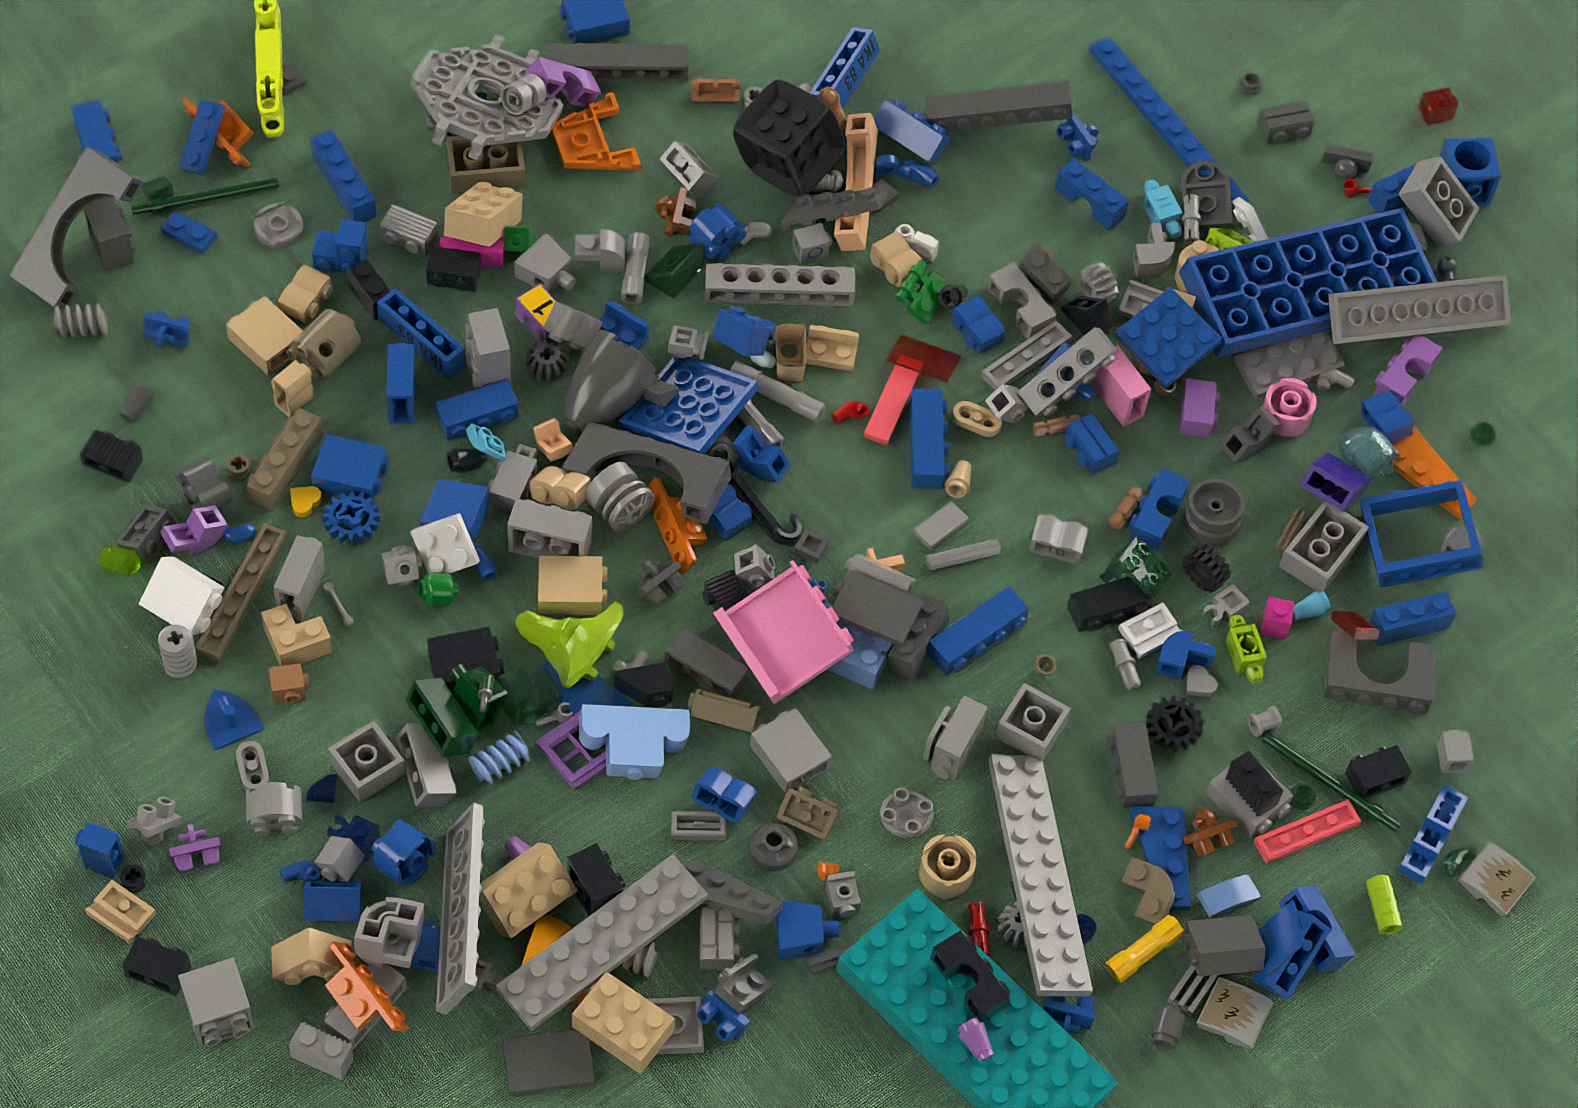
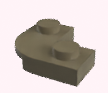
M1132 857L1121 882L1126 886L1145 892L1135 916L1137 919L1156 925L1168 915L1174 901L1175 892L1173 891L1172 881L1169 875L1160 867Z

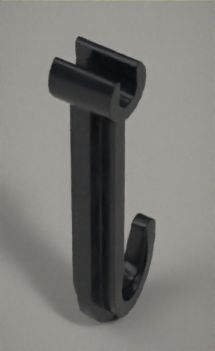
M730 461L731 480L728 484H731L735 489L737 498L742 503L745 502L749 505L752 517L775 543L781 545L796 543L803 532L800 519L795 514H791L789 519L795 531L792 533L786 532L738 474V465Z

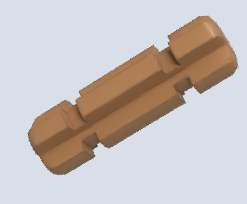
M1079 414L1069 415V418L1062 416L1047 419L1046 422L1043 420L1036 421L1032 426L1034 435L1038 437L1046 435L1045 432L1053 434L1066 431L1067 425L1070 422L1081 419Z
M1133 487L1130 489L1127 496L1109 519L1108 523L1111 525V528L1122 529L1144 495L1140 488Z

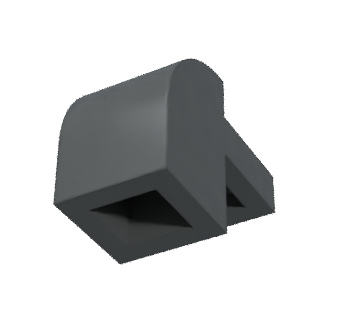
M1259 407L1245 425L1233 427L1219 445L1235 463L1246 461L1260 453L1271 442L1269 438L1279 427L1280 423L1265 407Z

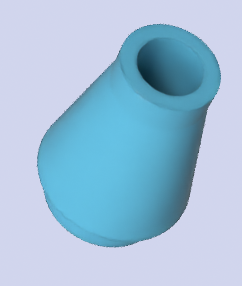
M1314 591L1295 604L1293 619L1298 621L1300 619L1326 615V612L1331 610V606L1325 592Z

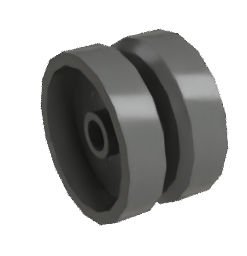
M1208 479L1194 486L1188 498V507L1185 514V525L1189 534L1197 541L1207 543V545H1221L1235 538L1241 528L1245 509V498L1241 490L1233 483L1223 479Z

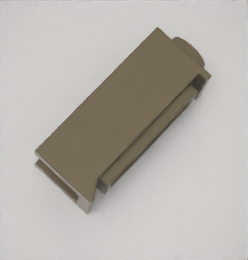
M697 689L696 694L691 693L687 708L691 709L690 716L752 733L756 728L761 705L751 707V702L706 690L702 693V689Z

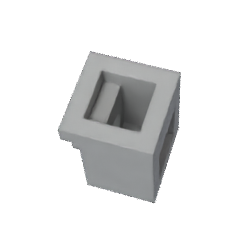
M854 871L827 875L825 888L832 917H850L859 912L861 901Z

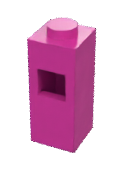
M504 235L489 247L448 236L440 237L439 247L481 254L482 266L503 267Z

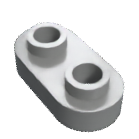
M253 741L242 743L236 750L238 768L243 788L245 790L250 788L252 792L255 791V785L270 783L269 773L261 745ZM249 756H254V757H255V758H254L253 760H251V761L246 760V758L249 757ZM253 780H260L258 784L251 783Z

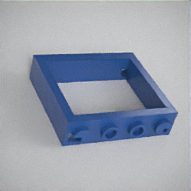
M1462 480L1447 481L1442 484L1421 486L1416 489L1395 491L1390 494L1360 499L1361 516L1363 523L1369 527L1366 536L1380 588L1483 569L1482 551ZM1458 500L1470 543L1469 548L1384 563L1372 516Z

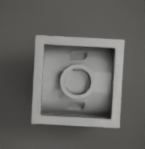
M234 957L178 975L199 1047L216 1046L224 1039L243 1037L255 1029L250 1005Z

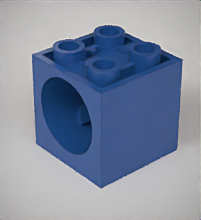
M1492 137L1445 139L1439 156L1442 157L1477 206L1490 205L1501 179Z

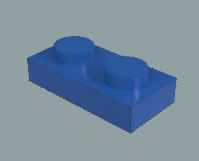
M176 211L172 213L161 227L163 235L201 254H204L217 238L216 231Z

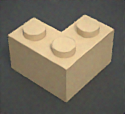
M287 604L261 612L263 628L280 666L303 664L332 653L331 638L321 616L295 624Z
M307 928L271 947L272 978L284 981L287 985H297L302 980L315 975L325 978V981L329 982L344 967L329 945L332 942L348 943L352 946V941L316 929Z

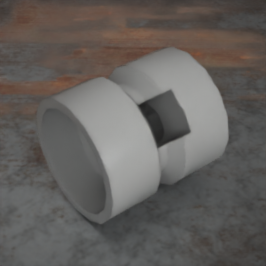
M530 73L504 86L500 97L504 108L509 113L520 115L542 103L547 93L544 82L537 75Z

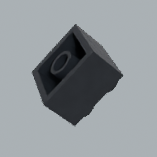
M597 843L567 857V873L578 890L575 892V895L588 917L623 892V888H625V882L619 872L615 873L611 867L612 861L606 850L601 851Z

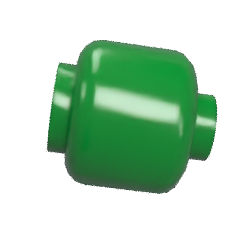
M447 572L426 573L423 580H419L418 583L419 599L424 601L425 605L429 607L449 606L453 602L454 597H457L459 593L458 582L453 581L451 574Z

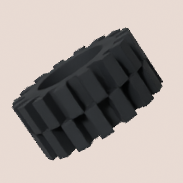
M1198 543L1184 556L1182 567L1187 569L1185 571L1186 575L1191 576L1190 580L1192 582L1195 581L1198 588L1202 586L1203 591L1208 590L1212 593L1230 578L1231 570L1228 569L1230 566L1224 562L1226 560L1224 556L1220 557L1218 550H1213V546H1207V543Z

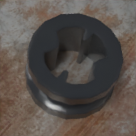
M126 866L120 874L122 886L129 892L137 893L145 888L147 878L141 866ZM133 874L137 875L136 883L130 882L131 875Z

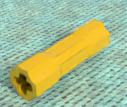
M1168 915L1126 950L1120 951L1105 963V968L1116 982L1122 983L1146 961L1180 939L1184 934V930L1173 916Z

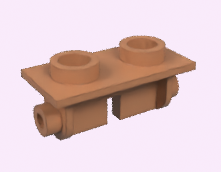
M697 77L696 80L691 81L692 102L740 101V80H735V78L718 79L717 82L714 79H699Z

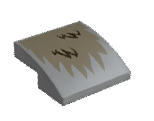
M1489 842L1460 876L1458 881L1475 899L1483 898L1502 917L1508 914L1536 877L1506 851Z
M1218 977L1197 1021L1198 1028L1222 1035L1228 1043L1252 1049L1273 1005V1001L1252 989Z

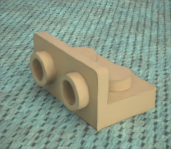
M810 325L806 345V364L853 372L859 333L850 330L827 328L822 325Z

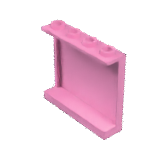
M793 560L790 561L792 566L790 569L727 611H724L721 607L713 613L774 704L854 651L851 645L854 639L846 627L842 630L836 623L840 619L833 608L830 606L826 609L822 603L825 597L817 585L813 588L807 581L811 578L803 565L798 567Z

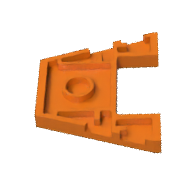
M613 92L606 94L603 100L595 104L593 102L590 103L589 107L579 113L575 111L555 122L551 129V134L564 168L641 170V162L635 147L616 152L609 151L597 120L619 114V106Z

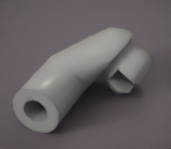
M750 222L744 228L747 234L740 243L745 246L753 237L762 239L770 237V225L765 222Z
M1337 369L1321 373L1316 379V385L1321 391H1327L1330 385L1335 383L1350 389L1355 378Z

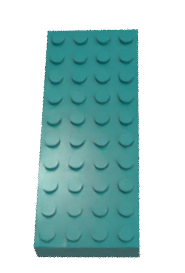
M918 888L838 958L836 972L975 1108H1099L1115 1092L1119 1082L976 945L977 953L982 959L988 960L993 968L995 977L998 981H1003L1010 991V1000L1007 1008L983 1022L994 1055L982 1062L978 1061L959 1038L960 1032L957 1029L965 1022L974 1018L963 1001L966 991L973 988L975 983L966 974H956L946 980L930 958L934 946L957 933L960 929Z

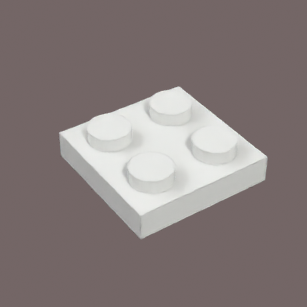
M460 513L420 526L410 532L428 573H452L475 565L480 561Z

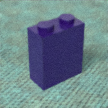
M1328 452L1311 464L1300 485L1344 512L1360 500L1372 478Z

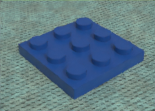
M1171 287L1122 325L1114 334L1165 388L1222 342V337Z

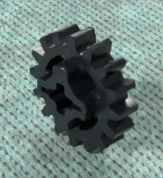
M1172 695L1170 701L1162 697L1159 704L1154 702L1151 710H1148L1146 716V728L1149 729L1148 737L1155 736L1154 744L1163 743V750H1167L1169 746H1172L1174 752H1177L1179 746H1182L1186 751L1190 744L1195 746L1198 738H1201L1204 720L1199 718L1202 712L1201 710H1193L1194 702L1189 705L1185 704V697L1180 701H1176L1175 695ZM1175 719H1177V723L1175 724V727L1172 728V725H1173Z

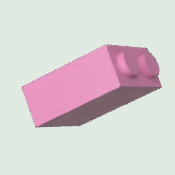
M1116 345L1115 348L1119 351L1114 356L1116 360L1108 367H1101L1094 372L1096 376L1090 383L1124 427L1144 417L1151 388L1121 348Z

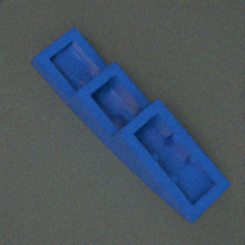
M1446 785L1443 786L1398 872L1420 884L1423 883L1468 799L1467 796Z

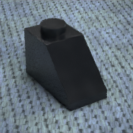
M1079 295L1060 306L1063 313L1083 335H1086L1094 327L1100 328L1107 335L1109 333L1108 330L1116 326L1106 299Z
M667 662L614 671L615 689L646 707H661L672 702L673 687Z

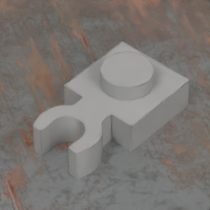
M1232 584L1213 598V604L1207 605L1204 608L1202 616L1214 614L1216 617L1211 622V626L1214 627L1221 622L1223 616L1230 620L1231 616L1243 612L1249 607L1250 601Z

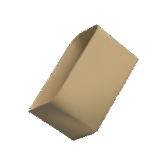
M781 324L777 326V381H803L806 366L805 325ZM785 344H793L797 347L798 354L793 358H786L781 354L780 349ZM785 365H794L795 367H783V366H785Z

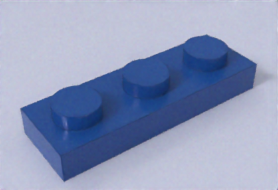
M200 99L178 167L180 170L204 176L226 108L223 104Z

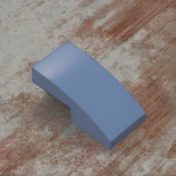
M1248 874L1218 883L1197 894L1209 918L1229 914L1235 907L1256 903L1261 898Z

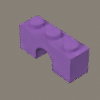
M538 57L524 73L525 75L535 74L544 82L547 93L546 98L553 99L561 91L568 99L569 104L588 108L589 104L601 93L591 71Z
M1421 334L1415 335L1412 340L1407 339L1400 349L1401 354L1399 356L1394 355L1387 366L1389 369L1386 373L1381 371L1374 383L1377 387L1374 395L1389 390L1394 396L1397 395L1403 406L1412 395L1417 382L1407 372H1415L1425 378L1437 363L1443 348Z

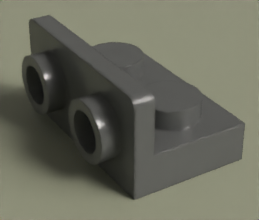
M145 504L115 544L120 550L139 554L144 563L151 564L166 545L161 535L163 527L177 523L167 509Z
M755 953L746 959L744 957L740 958L731 969L726 967L717 979L719 984L714 993L738 1013H741L769 994L773 987V984L765 979L761 973L753 969L758 959Z

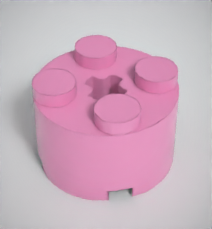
M1284 378L1269 387L1262 407H1265L1280 423L1279 427L1274 431L1275 434L1285 437H1300L1309 427L1317 401L1314 392L1311 393L1307 388L1308 385L1303 381Z

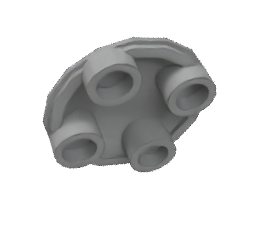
M903 787L897 788L882 803L880 809L881 822L893 835L903 838L919 836L925 833L932 824L934 818L933 803L919 793L909 791Z

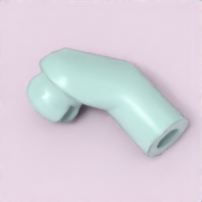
M766 350L763 356H750L754 363L763 368L771 369L776 364V358Z

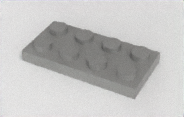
M1326 331L1263 346L1235 355L1234 358L1235 365L1256 400L1266 397L1269 387L1272 384L1278 383L1281 379L1293 378L1308 383L1316 380L1321 373L1333 369L1344 371L1346 366Z

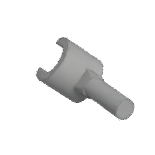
M567 702L561 703L556 713L536 720V726L539 727L557 720L560 723L565 722L573 715V712L563 713L569 709L570 704Z

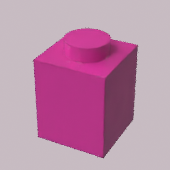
M1268 597L1263 611L1260 634L1286 639L1292 624L1294 602Z

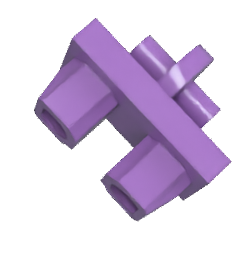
M193 824L187 825L189 833L178 835L180 843L191 841V843L169 848L171 859L175 860L179 872L194 869L191 855L201 852L205 866L219 863L218 848H221L219 837L197 842L196 839L207 837L206 830L194 831Z

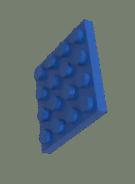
M674 356L659 373L658 376L660 378L658 380L678 387V393L665 407L647 401L643 396L624 414L619 423L621 428L644 437L652 438L655 441L674 444L683 449L705 454L760 387L758 382L751 378L691 357L678 358Z

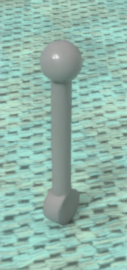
M326 582L323 586L324 592L332 597L344 618V624L351 626L354 619L348 616L336 596L333 583Z

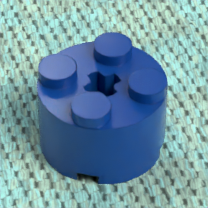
M715 203L713 205L716 208L712 210L704 209L693 220L689 227L692 233L691 236L687 235V238L709 260L718 259L724 261L730 256V250L746 237L747 232L744 230L743 223L723 204Z
M399 819L383 838H378L372 846V852L375 853L373 865L399 886L403 887L404 883L409 886L415 883L428 869L429 864L426 861L429 855L434 857L436 844L411 824Z

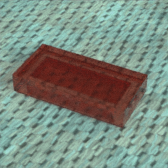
M1332 611L1331 620L1353 639H1378L1379 630L1356 611Z

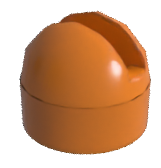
M818 862L817 874L822 881H825L827 875L839 873L840 865Z

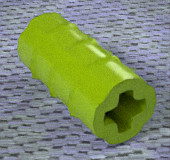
M1386 875L1371 877L1366 881V886L1378 932L1383 935L1397 933L1402 930L1403 925L1390 877Z

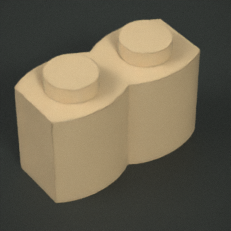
M897 232L872 244L870 253L872 263L885 271L887 280L896 287H899L903 281H906L911 267L916 265L919 260H922L914 250L910 249L905 239Z
M304 264L279 297V309L283 313L306 323L310 317L314 318L316 316L319 304L324 299L327 300L331 295L333 289L331 278Z
M296 360L271 380V385L275 392L273 394L275 405L288 417L313 398L312 373L305 364H299Z
M548 466L530 481V496L533 500L542 504L554 503L560 508L573 510L586 500L585 493L591 483L590 478L579 472L567 473L561 468Z

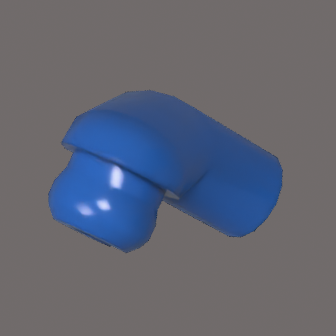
M250 523L234 528L226 526L221 537L232 544H240L250 540L255 535L256 529Z
M300 861L279 870L284 883L295 878L305 881H318L321 878V869L307 861Z

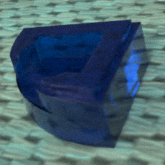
M326 775L323 779L312 785L307 792V801L334 803L338 775Z

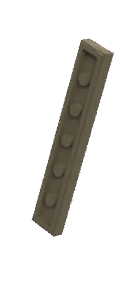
M263 523L226 590L220 605L215 610L209 627L199 639L195 647L197 655L218 663L220 662L287 540L288 531Z

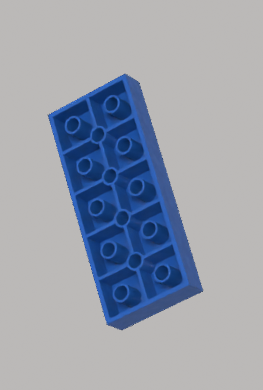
M1403 208L1188 257L1179 270L1188 294L1196 297L1194 303L1196 313L1222 337V342L1213 349L1216 358L1332 330L1328 294L1437 282Z

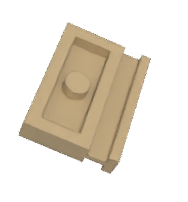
M113 880L93 900L94 903L85 909L88 916L129 944L133 942L132 939L137 934L139 935L156 915L154 908Z

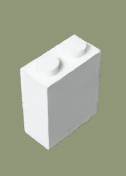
M174 556L161 557L139 605L170 624L184 626L192 635H198L205 632L211 623L210 616L222 601L221 594L224 587Z

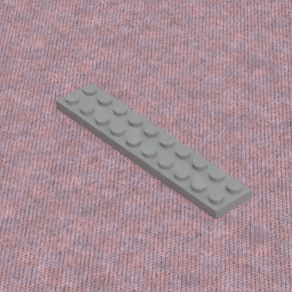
M991 754L988 763L1037 996L1089 997L1093 989L1043 761L1035 756Z

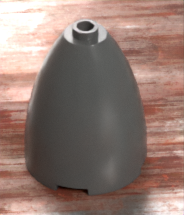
M599 330L586 348L568 388L564 410V419L567 421L565 426L576 434L578 432L582 433L588 422L605 425L613 421L643 397L644 388L654 384L660 378L658 375H654L657 369L642 353L632 345L629 347L621 341H615L618 337L606 330Z

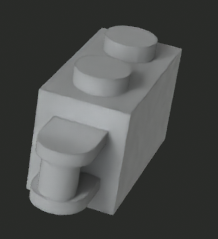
M519 444L515 453L507 451L504 462L499 460L496 467L495 480L491 479L488 484L491 506L512 512L516 499H526L530 490V481L537 475V449Z

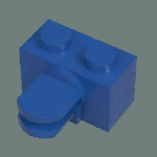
M732 306L730 309L719 310L712 338L744 356H763L767 340H773L774 334L772 332L776 330L777 325L769 320L748 315L743 308Z

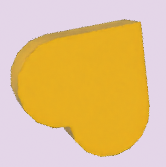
M317 487L290 488L292 509L298 517L309 516L313 508L320 505L322 501L321 491Z

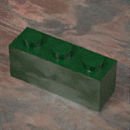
M443 679L414 680L405 700L441 756L469 754L479 734Z

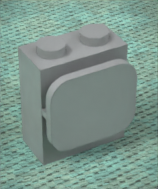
M963 696L952 715V708L946 706L943 709L927 739L923 756L924 760L929 761L933 755L930 770L938 777L955 782L983 731L987 706Z

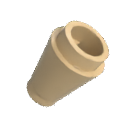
M965 460L957 462L945 482L946 492L951 497L962 498L970 491L972 466Z

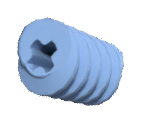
M514 731V736L506 735L505 742L502 740L496 741V748L489 745L486 748V752L479 751L477 758L474 756L468 758L474 774L481 782L485 779L489 784H492V774L501 779V769L511 773V763L520 768V758H523L527 763L530 762L527 746L518 732Z

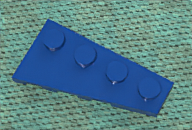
M1130 806L1129 814L1133 821H1135L1139 814L1151 816L1148 831L1139 829L1137 837L1141 841L1145 861L1163 869L1172 881L1175 897L1170 910L1189 911L1191 900L1187 845H1185L1183 836H1186L1184 807Z

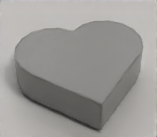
M1192 666L1186 678V695L1213 696L1218 686L1216 679L1208 675L1207 670L1203 666Z

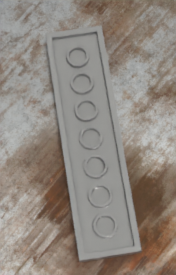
M1507 275L1328 294L1333 344L1511 324Z
M473 803L446 831L436 1012L447 1015L455 1006H458L461 1000L469 992H472L477 984L475 972L479 954L476 951L477 940L480 934L478 929V918L481 912L479 895L482 889L480 873L483 867L481 851L484 845L482 829L485 820L483 818V806Z
M671 855L497 984L496 990L532 1031L598 982L606 971L610 973L706 901L708 893L674 855Z

